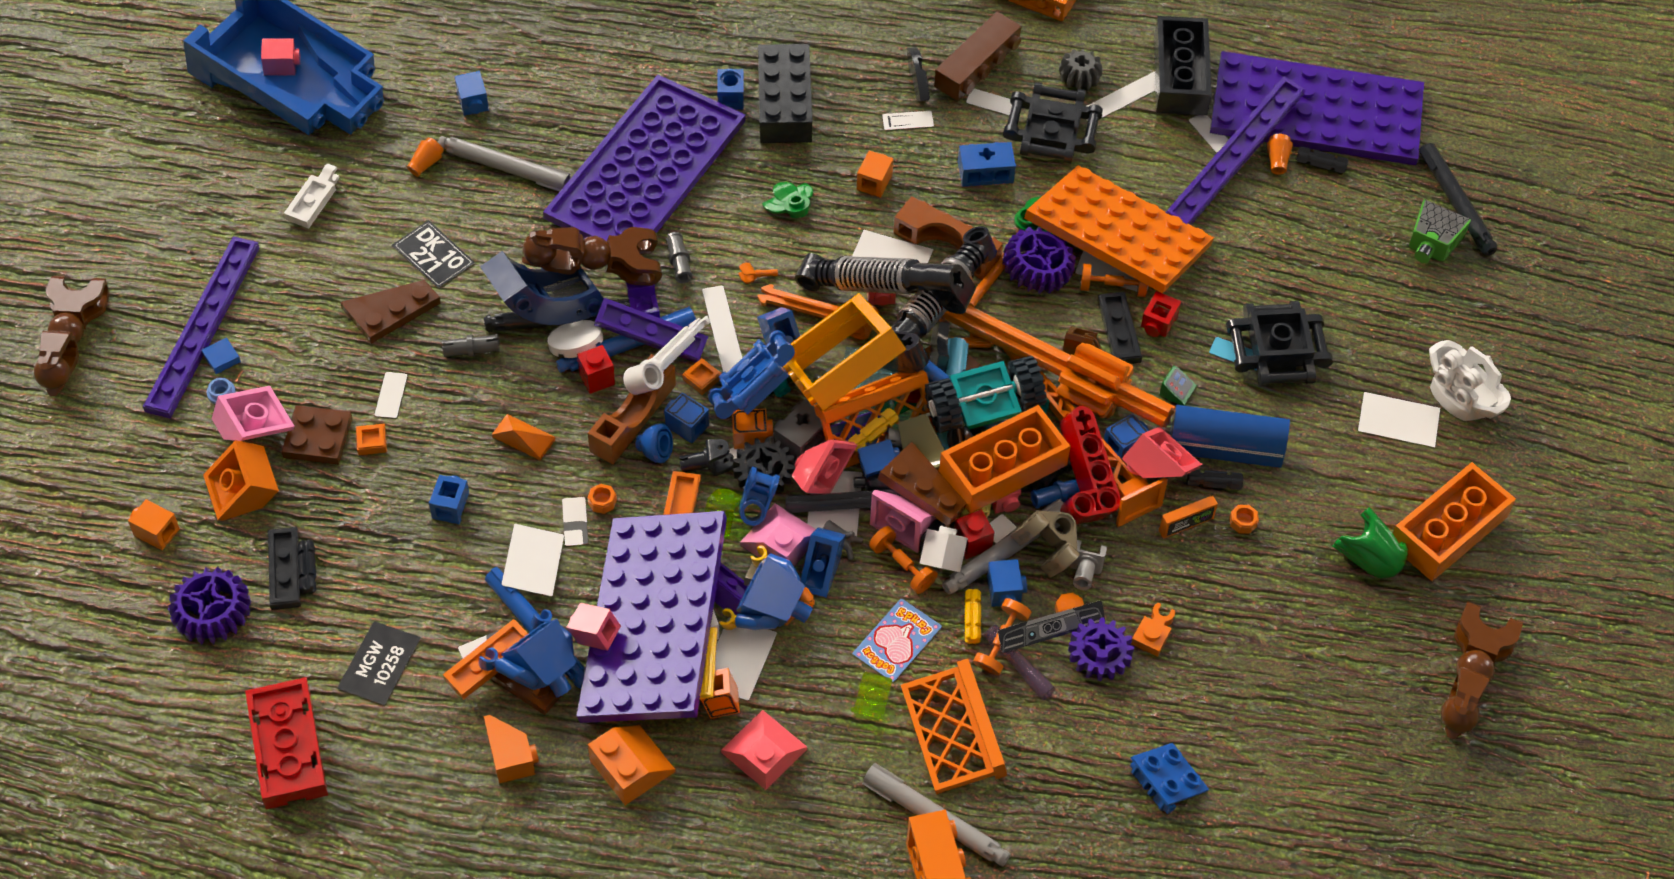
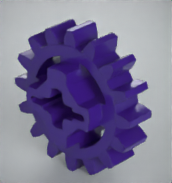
M1102 617L1098 624H1095L1092 619H1088L1087 627L1080 623L1077 632H1072L1071 642H1069L1068 652H1071L1070 662H1078L1076 667L1078 672L1083 669L1087 670V678H1090L1092 674H1097L1098 681L1102 680L1103 675H1107L1110 680H1113L1115 671L1123 675L1125 666L1129 667L1131 664V656H1133L1134 646H1131L1132 636H1124L1126 628L1124 626L1119 629L1115 628L1116 621L1114 620L1108 625L1105 624V620Z

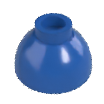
M665 424L650 426L642 435L637 436L636 448L649 460L655 463H665L673 450L672 433Z

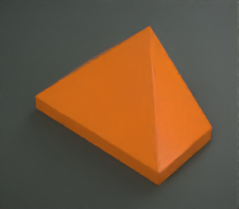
M508 414L492 433V438L538 460L543 458L555 441L554 436Z

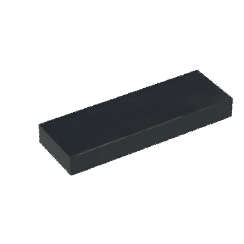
M1125 292L1098 294L1097 301L1111 355L1129 364L1141 363L1142 354Z
M297 527L268 530L269 602L271 610L301 607L298 562L299 531Z

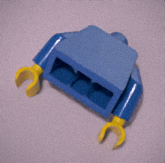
M758 546V554L762 557L755 558L750 556L757 570L736 609L739 613L736 616L731 609H724L722 613L725 616L731 617L728 622L719 621L720 625L726 630H733L736 627L750 630L775 629L778 626L784 625L790 616L805 623L813 607L799 600L805 586L800 582V576L792 562L772 553L768 555L764 546Z

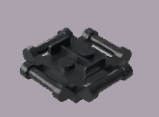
M1035 82L1032 97H1028L1020 91L1012 93L1010 99L1012 106L1008 124L1003 130V137L1007 140L1022 142L1020 155L1028 156V154L1057 158L1064 160V163L1071 164L1074 151L1089 154L1095 152L1097 144L1095 136L1098 121L1102 118L1103 108L1096 104H1092L1089 107L1083 106L1086 90L1078 89V91L1042 86L1043 83ZM1040 96L1075 101L1076 103L1070 104L1040 99ZM1022 108L1029 109L1025 130L1018 128ZM1081 118L1088 119L1085 138L1077 139Z
M1290 301L1289 304L1254 306L1253 303H1245L1243 306L1244 318H1234L1226 322L1227 332L1231 334L1236 358L1234 360L1235 370L1243 373L1250 369H1257L1259 387L1269 386V383L1305 381L1306 384H1314L1316 382L1314 365L1320 368H1327L1333 364L1332 354L1328 352L1322 328L1324 326L1323 316L1320 314H1306L1305 308H1301L1299 301ZM1310 330H1312V334H1313V338H1314V343H1315V347H1316V351H1317V352L1314 351V347H1313V342H1312ZM1242 331H1249L1254 356H1246ZM1297 366H1303L1304 370L1295 371Z

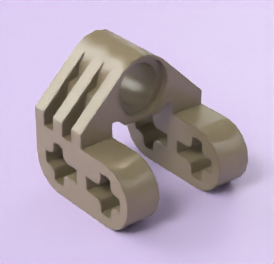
M1036 511L1028 516L1010 534L1021 546L1040 533L1051 546L1057 548L1040 566L1049 578L1065 570L1080 555L1077 551L1076 522L1068 513ZM1055 522L1062 526L1063 534L1057 532Z

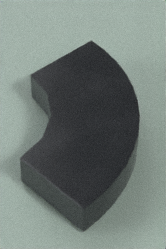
M907 47L909 74L913 80L916 100L927 101L930 99L926 70L922 69V55L917 47Z
M941 317L933 327L930 361L946 373L949 361L948 334L950 324L945 317Z

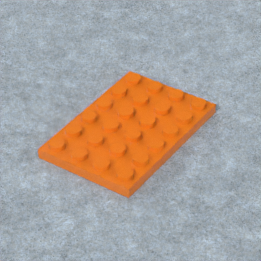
M1079 165L1029 207L1024 217L1026 220L1162 294L1211 246L1214 237L1205 233L1202 229L1185 224L1181 218L1165 213L1157 205L1146 202L1134 193L1116 186L1113 182L1103 179L1092 173L1089 169Z

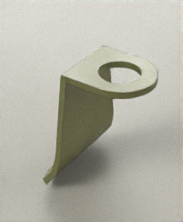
M931 412L899 422L902 448H906L913 442L936 469H939L941 452L945 450L928 416H931Z

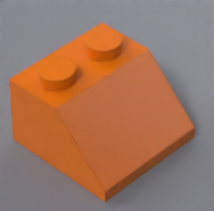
M235 440L203 474L217 520L220 521L263 508L279 491L265 448L262 445Z
M640 725L614 727L588 744L590 762L624 805H627L676 772L672 764Z

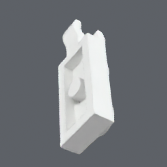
M326 164L319 177L311 175L284 212L286 220L308 229L336 191L335 184L339 180V175L334 173L337 167Z

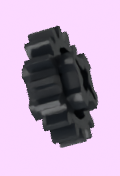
M769 437L765 439L764 443H760V440L755 438L754 445L745 442L744 451L737 450V458L733 459L734 479H738V486L740 488L744 487L751 467H755L758 472L770 476L779 475L780 479L777 490L783 492L784 484H791L792 474L795 470L794 456L789 455V447L781 449V441L779 440L771 444Z

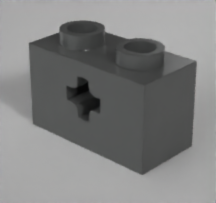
M807 398L797 402L791 413L785 419H780L773 429L774 443L779 440L781 441V449L789 447V455L794 456V460H797L806 450L819 445L825 439L821 420L816 416L814 405L812 406Z

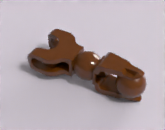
M575 227L551 228L547 231L529 232V236L523 242L522 252L524 256L522 257V263L534 267H542L546 271L571 275L577 269H580L581 265L590 270L602 269L605 266L606 273H614L630 285L644 286L655 285L662 278L659 262L642 256L643 254L653 252L658 244L656 232L649 228L630 227L625 229L620 235H609L607 241L596 235L583 239L579 229Z
M51 276L45 292L50 301V308L54 317L48 324V331H42L39 359L34 365L33 374L36 382L41 387L46 388L49 396H56L73 373L79 360L77 343L84 336V329H86L87 324L101 316L106 310L110 294L106 278H92L87 287L76 291L68 289L64 281L65 276Z
M1467 602L1454 633L1455 640L1462 648L1463 655L1457 661V676L1450 690L1449 699L1441 707V720L1445 725L1447 737L1451 739L1471 731L1478 724L1480 716L1477 705L1487 684L1494 677V663L1506 660L1511 656L1523 626V622L1509 618L1505 627L1499 629L1490 628L1483 624L1480 619L1481 607Z

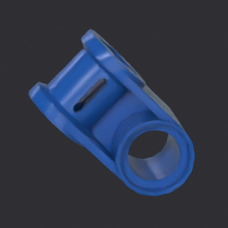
M751 467L739 504L740 516L744 523L755 526L763 522L770 502L775 495L780 479L779 475L770 476L758 472L755 467ZM750 504H756L760 507V512L755 517H749L744 513L745 508Z

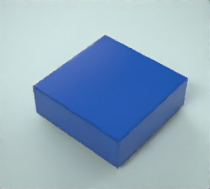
M227 338L202 349L203 356L215 374L241 362L239 355Z

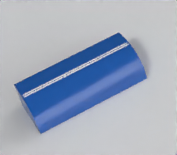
M1176 405L1170 436L1194 457L1281 468L1288 443L1290 419Z

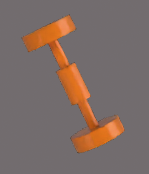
M1083 264L1080 291H1089L1090 281L1104 282V285L1123 287L1124 284L1137 285V296L1146 297L1148 285L1139 280L1124 279V276L1105 274V277L1091 275L1092 264Z
M890 526L881 528L870 540L869 547L876 554L889 549L893 553L892 557L906 571L910 570L915 575L910 583V587L917 594L927 590L936 580L938 573L931 566L918 571L913 566L914 562L901 549H896L892 545L896 538V532Z
M1006 598L1001 608L1010 617L1000 629L1012 626L1015 618L1028 621L1032 611L1025 605ZM997 633L992 643L994 647L990 655L977 653L973 663L982 670L999 676L1004 666L995 660L999 649H1001Z

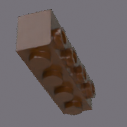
M997 11L935 69L934 87L956 101L961 100L965 95H969L981 79L985 80L990 71L1004 61L1009 52L1015 51L1021 43V25Z

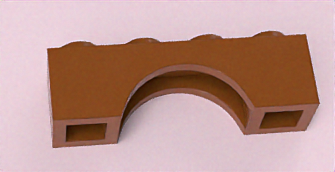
M911 196L894 217L893 234L916 245L927 240H942L959 249L964 244V234L974 227L953 218L948 213L941 212L925 201H920ZM992 237V240L997 249L996 257L987 263L981 264L974 272V276L983 280L1002 255L1003 243L995 237Z
M651 354L647 360L653 358L654 355ZM670 364L664 370V381L659 389L639 395H633L629 392L624 403L616 412L611 415L603 413L588 432L589 451L611 464L617 461L676 386L674 365Z

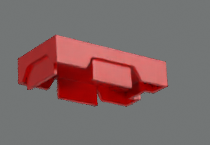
M307 677L245 690L261 796L266 810L288 805V802L302 798L311 800L328 796L314 719L313 702ZM308 703L309 711H306V715H304L303 704ZM259 714L261 725H257L255 721V715ZM315 757L317 765L313 769L312 758Z

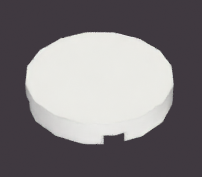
M581 320L559 326L548 337L550 352L559 357V354H564V358H575L577 354L595 348V344L598 342L602 343V329L595 326V322L590 320Z

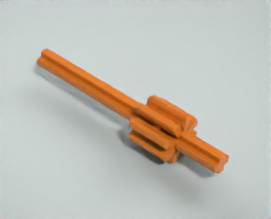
M968 305L964 314H954L946 311L941 316L945 317L947 321L1021 358L1033 356L1038 366L1060 376L1058 380L1060 385L1057 388V395L1077 406H1085L1093 414L1101 418H1110L1114 414L1116 406L1166 428L1170 423L1171 416L1175 412V406L1131 385L1132 379L1130 377L1134 373L1133 365L1090 344L1081 343L1076 347L1075 354L1069 355Z

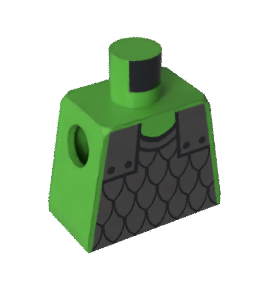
M1424 199L1409 243L1410 248L1416 250L1415 258L1421 263H1428L1431 257L1444 261L1464 239L1471 219Z

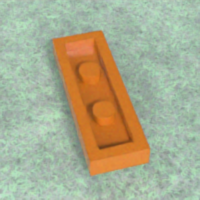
M513 619L443 674L444 680L464 700L498 673L495 668L485 671L479 667L480 656L491 660L485 655L486 649L495 648L500 659L503 657L501 653L528 633Z

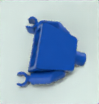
M545 609L542 610L540 617L537 614L533 615L531 626L534 630L501 653L502 658L499 659L497 650L491 647L486 649L485 653L491 660L480 656L478 664L485 671L495 668L497 672L532 690L549 685L554 695L560 697L572 688L564 673L576 663L573 650V636L560 625L558 619L551 620V611Z

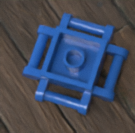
M773 331L769 336V343L767 345L758 339L753 344L755 347L728 372L724 371L718 376L723 386L721 388H713L708 392V400L715 406L714 411L717 417L726 419L738 408L748 415L789 376L783 366L793 358L795 350L787 342V338L782 331Z

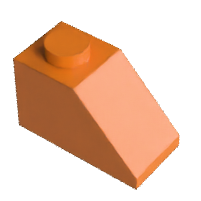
M491 715L484 716L499 784L535 775L533 763L539 762L535 744L529 745L527 735Z

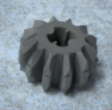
M1084 48L1079 52L1072 49L1071 53H1065L1059 64L1061 82L1067 83L1068 88L1074 86L1077 90L1085 88L1089 91L1091 86H1097L1103 71L1100 57L1095 56L1093 51L1085 52Z

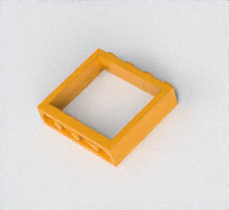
M858 293L793 341L791 345L795 350V354L783 367L812 406L817 403L824 411L904 352L906 348L893 329ZM866 323L878 334L814 383L804 373L803 370Z

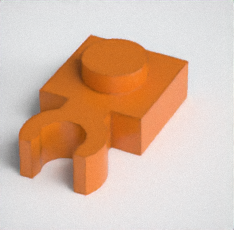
M1160 603L1155 604L1153 607L1152 619L1144 616L1131 642V645L1157 657L1172 629L1167 626L1172 624L1175 616V610L1173 609L1167 616L1160 615Z

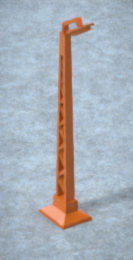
M971 332L969 337H958L969 343L968 348H990L994 346L993 343ZM1003 349V350L1006 352V354L1010 357L1011 360H1016V359H1020V358H1021V357H1019V356H1017V355H1015V354H1013V353H1011V352H1009V351ZM1041 371L1040 373L1044 378L1043 384L1046 387L1044 390L1047 395L1046 399L1049 400V408L1061 422L1075 407L1069 401L1057 395V387ZM1102 438L1110 466L1116 467L1113 475L1121 497L1116 525L1120 527L1161 507L1168 479L1164 477L1148 484L1140 475L1135 476L1127 469L1124 461ZM1083 446L1085 451L1089 453L1088 449L1085 446ZM1120 473L1124 476L1127 482L1122 484L1118 480V476Z

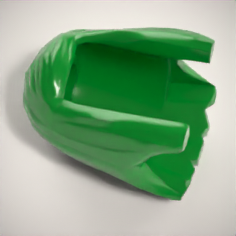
M1369 507L1360 515L1365 522L1363 534L1359 537L1342 535L1335 541L1332 547L1372 576L1381 579L1391 578L1398 575L1404 568L1408 559L1409 547H1407L1406 543H1399L1389 528Z

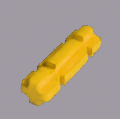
M887 408L880 414L882 417H876L860 430L859 435L855 434L848 440V442L857 444L855 452L858 453L857 449L866 447L867 442L871 444L888 430L887 427L889 425L892 427L899 421V417L893 409Z
M967 589L965 591V642L968 644H978L981 641V591L979 589Z

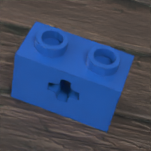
M1011 142L959 146L958 168L962 187L1014 183L1016 164Z

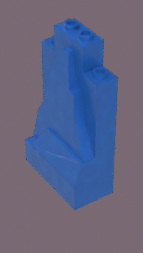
M235 0L236 9L210 34L207 28L199 25L183 40L187 72L211 88L218 83L242 92L308 135L316 128H321L326 119L351 135L357 128L363 127L367 118L374 111L377 112L384 103L383 86L371 79L375 71L374 54L288 0ZM262 39H294L295 49H300V65H296L295 75H264L261 61Z

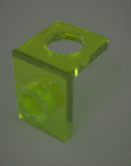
M716 489L707 498L705 512L724 511L727 516L724 536H729L735 508L740 504L743 495L729 489Z
M864 672L854 707H851V712L883 719L893 680L889 677Z

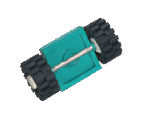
M1027 356L1008 362L1009 372H1007L1004 361L956 373L950 375L949 378L925 384V399L928 403L927 408L931 412L930 418H932L935 430L938 433H943L951 429L961 428L963 425L962 420L965 427L973 429L1010 419L1021 414L1023 410L1031 409L1037 405H1045L1047 395L1044 390L1046 387L1043 384L1044 378L1040 373L1041 369L1036 359L1034 360L1033 356Z

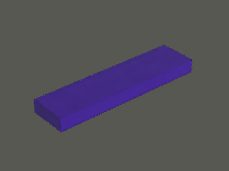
M607 298L603 299L594 323L595 326L660 350L684 328ZM697 333L694 336L695 340L679 357L695 363L700 360L708 336Z

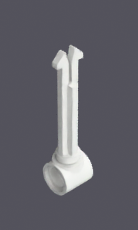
M705 316L703 319L698 318L689 324V327H684L653 358L628 368L623 377L626 389L633 395L659 389L664 381V370L695 340L694 336L705 325L710 323L709 318Z

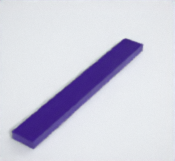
M1284 76L1165 213L1177 216L1185 224L1192 225L1302 98L1306 89Z
M232 237L143 405L144 412L171 419L203 358L202 349L208 347L260 249L258 242Z

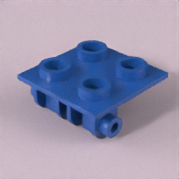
M1173 743L1130 758L1133 761L1130 764L1132 768L1131 773L1135 775L1144 790L1150 788L1147 794L1150 797L1155 795L1153 798L1154 802L1158 805L1159 810L1165 811L1166 814L1176 809L1177 806L1174 803L1209 790Z

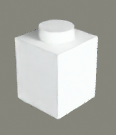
M940 526L939 531L927 529L920 564L960 572L967 538L957 536V529Z

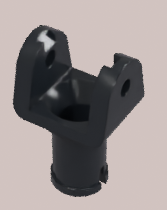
M723 439L706 440L704 451L679 456L682 472L685 473L708 468L714 476H719L733 469L734 456L729 453V444Z

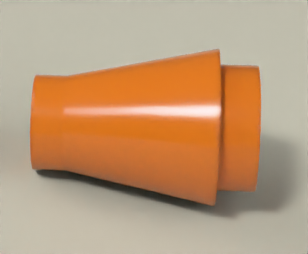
M1275 134L1267 142L1271 172L1273 174L1281 175L1287 172V165L1293 143L1288 135Z
M430 137L425 141L422 140L410 163L406 166L408 171L419 177L426 169L442 158L443 147Z

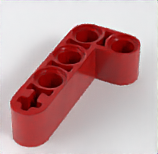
M1079 406L1067 414L1060 423L1062 436L1070 445L1069 458L1080 492L1061 505L1060 512L1070 514L1074 518L1076 525L1106 518L1119 508L1121 501L1096 418L1089 408ZM1083 446H1085L1088 449L1089 453L1085 451ZM1100 500H1102L1105 503L1106 507L1102 505ZM1075 505L1080 508L1081 512L1076 509Z

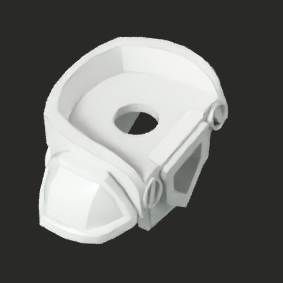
M1450 340L1438 342L1429 349L1430 361L1435 373L1430 389L1435 399L1450 414L1463 421L1485 417L1491 419L1503 413L1509 407L1511 401L1509 391L1500 383L1502 374L1493 364L1491 356H1485L1473 346L1466 351L1464 348L1462 349L1461 345ZM1478 364H1483L1485 371Z

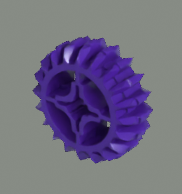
M1028 227L1025 231L1019 230L1016 235H1012L1003 251L1002 264L1005 265V273L1010 274V281H1018V287L1024 285L1027 287L1028 292L1036 289L1038 294L1043 290L1050 294L1054 289L1059 291L1063 285L1066 286L1075 270L1076 257L1073 255V248L1067 247V241L1060 240L1058 236L1048 231H1042L1040 227L1035 231Z
M205 567L204 573L201 574L194 570L193 577L189 579L183 576V585H175V593L170 594L169 600L171 604L168 605V611L171 615V622L177 628L178 633L181 636L186 635L190 642L197 638L198 642L203 644L209 638L210 642L214 644L217 637H221L226 641L227 633L237 634V625L245 626L246 620L244 617L250 616L249 606H251V598L248 595V588L243 584L242 579L238 575L234 576L230 570L223 573L222 569L217 567L213 572H210V569ZM220 592H225L233 598L226 599L225 596L220 595ZM192 611L195 615H199L200 617L199 619H195L189 616L187 612Z

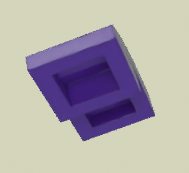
M625 282L630 307L660 318L655 285H630Z

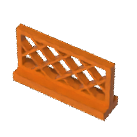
M923 370L915 373L898 372L851 390L824 411L818 404L814 405L816 416L821 420L826 441L834 439L847 441L845 439L853 425L860 429L864 427L855 422L860 411L867 409L872 412L866 423L867 425L878 415L881 416L880 411L884 403L891 399L898 402L894 408L897 415H899L903 405L913 409L909 419L917 417L919 413H930L925 399V384L929 383L927 373ZM919 389L921 397L915 407L907 403L906 400L911 391ZM928 416V418H929V420H930V422H931V424H932V426H933L932 418H930V416ZM840 419L847 422L840 436L832 434L830 423ZM884 432L879 436L877 443L885 441V435L888 433ZM853 452L845 468L860 463L857 452Z
M968 658L958 661V667L901 685L936 794L995 776L996 780L1007 776L1005 763ZM955 677L957 686L952 695L939 690L942 681ZM922 688L929 691V694L924 703L921 704L912 700L909 692ZM959 693L961 694L962 699L957 698ZM935 695L948 700L942 713L928 707ZM953 703L966 709L961 721L947 715ZM915 708L920 709L917 714ZM925 712L938 718L932 730L920 726L919 722ZM968 719L971 723V726L966 724ZM943 721L957 726L951 739L937 733ZM962 729L975 735L970 748L956 742ZM923 734L928 735L926 741L924 739ZM933 739L947 744L941 757L928 751ZM977 745L979 747L980 752L975 750ZM952 747L966 753L960 765L946 760ZM971 756L983 760L986 769L972 772L965 769ZM932 760L937 762L935 767L933 766ZM942 765L956 771L952 780L939 783L937 774Z

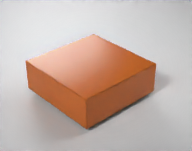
M701 358L682 374L683 381L703 395L720 381L718 376L722 373Z
M385 424L356 426L358 455L387 453Z

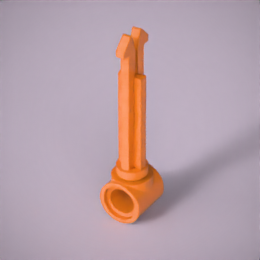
M772 284L761 287V292L767 295H757L762 306H766L769 303L821 318H826L840 307L776 290ZM870 304L873 307V309L879 314L877 308L874 305ZM866 323L850 336L859 340L867 339L872 328Z

